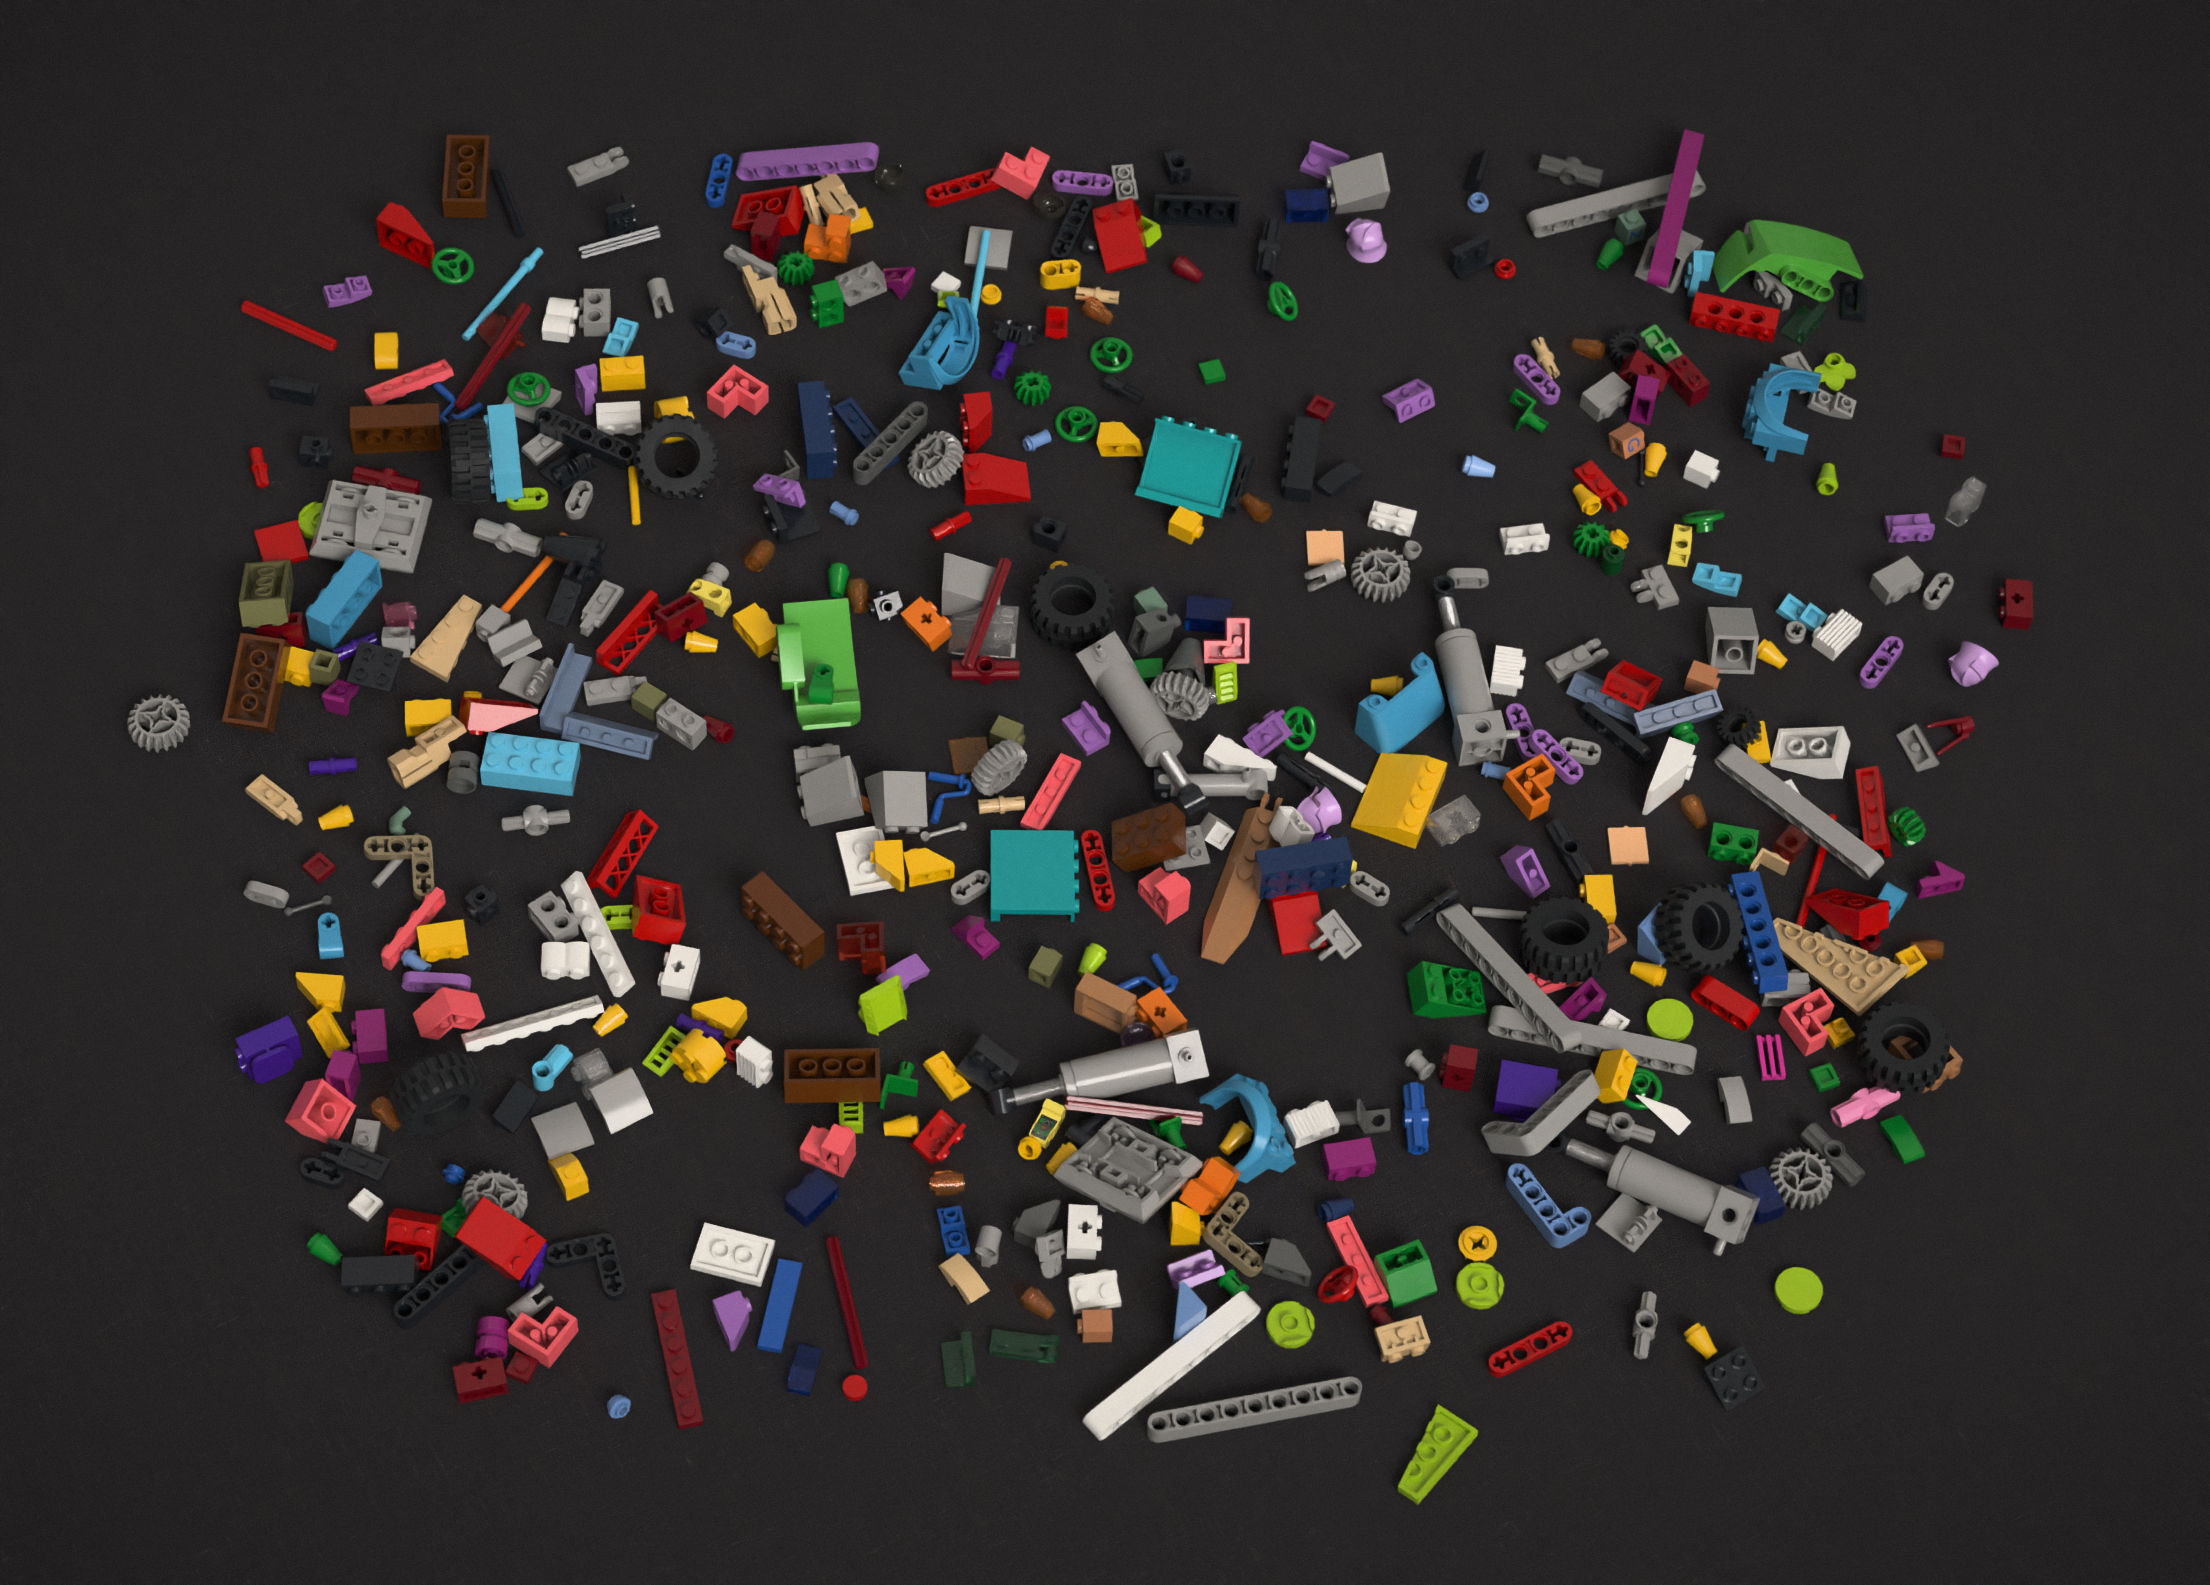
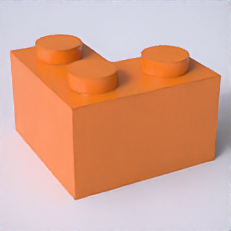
M830 214L827 227L809 224L804 242V253H807L808 258L832 261L834 263H847L851 246V217Z
M1543 753L1506 773L1503 783L1504 791L1529 821L1548 811L1551 798L1545 788L1553 784L1556 769Z
M1219 1156L1212 1157L1211 1159L1208 1158L1201 1167L1203 1172L1200 1177L1187 1180L1181 1188L1182 1195L1179 1200L1200 1215L1216 1213L1242 1173Z

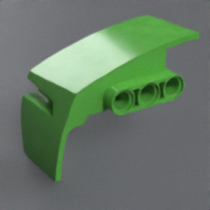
M1765 220L1750 221V234H1745L1739 230L1736 231L1717 253L1712 265L1719 289L1723 293L1746 272L1754 270L1761 273L1768 270L1780 276L1783 284L1821 302H1826L1833 297L1834 291L1830 278L1837 270L1859 279L1864 277L1848 242L1813 229Z
M848 598L783 603L784 624L776 625L780 684L782 690H792L794 712L802 730L846 727L857 724L861 719V708ZM819 664H829L834 670L832 705L809 704V686L812 681L813 669Z

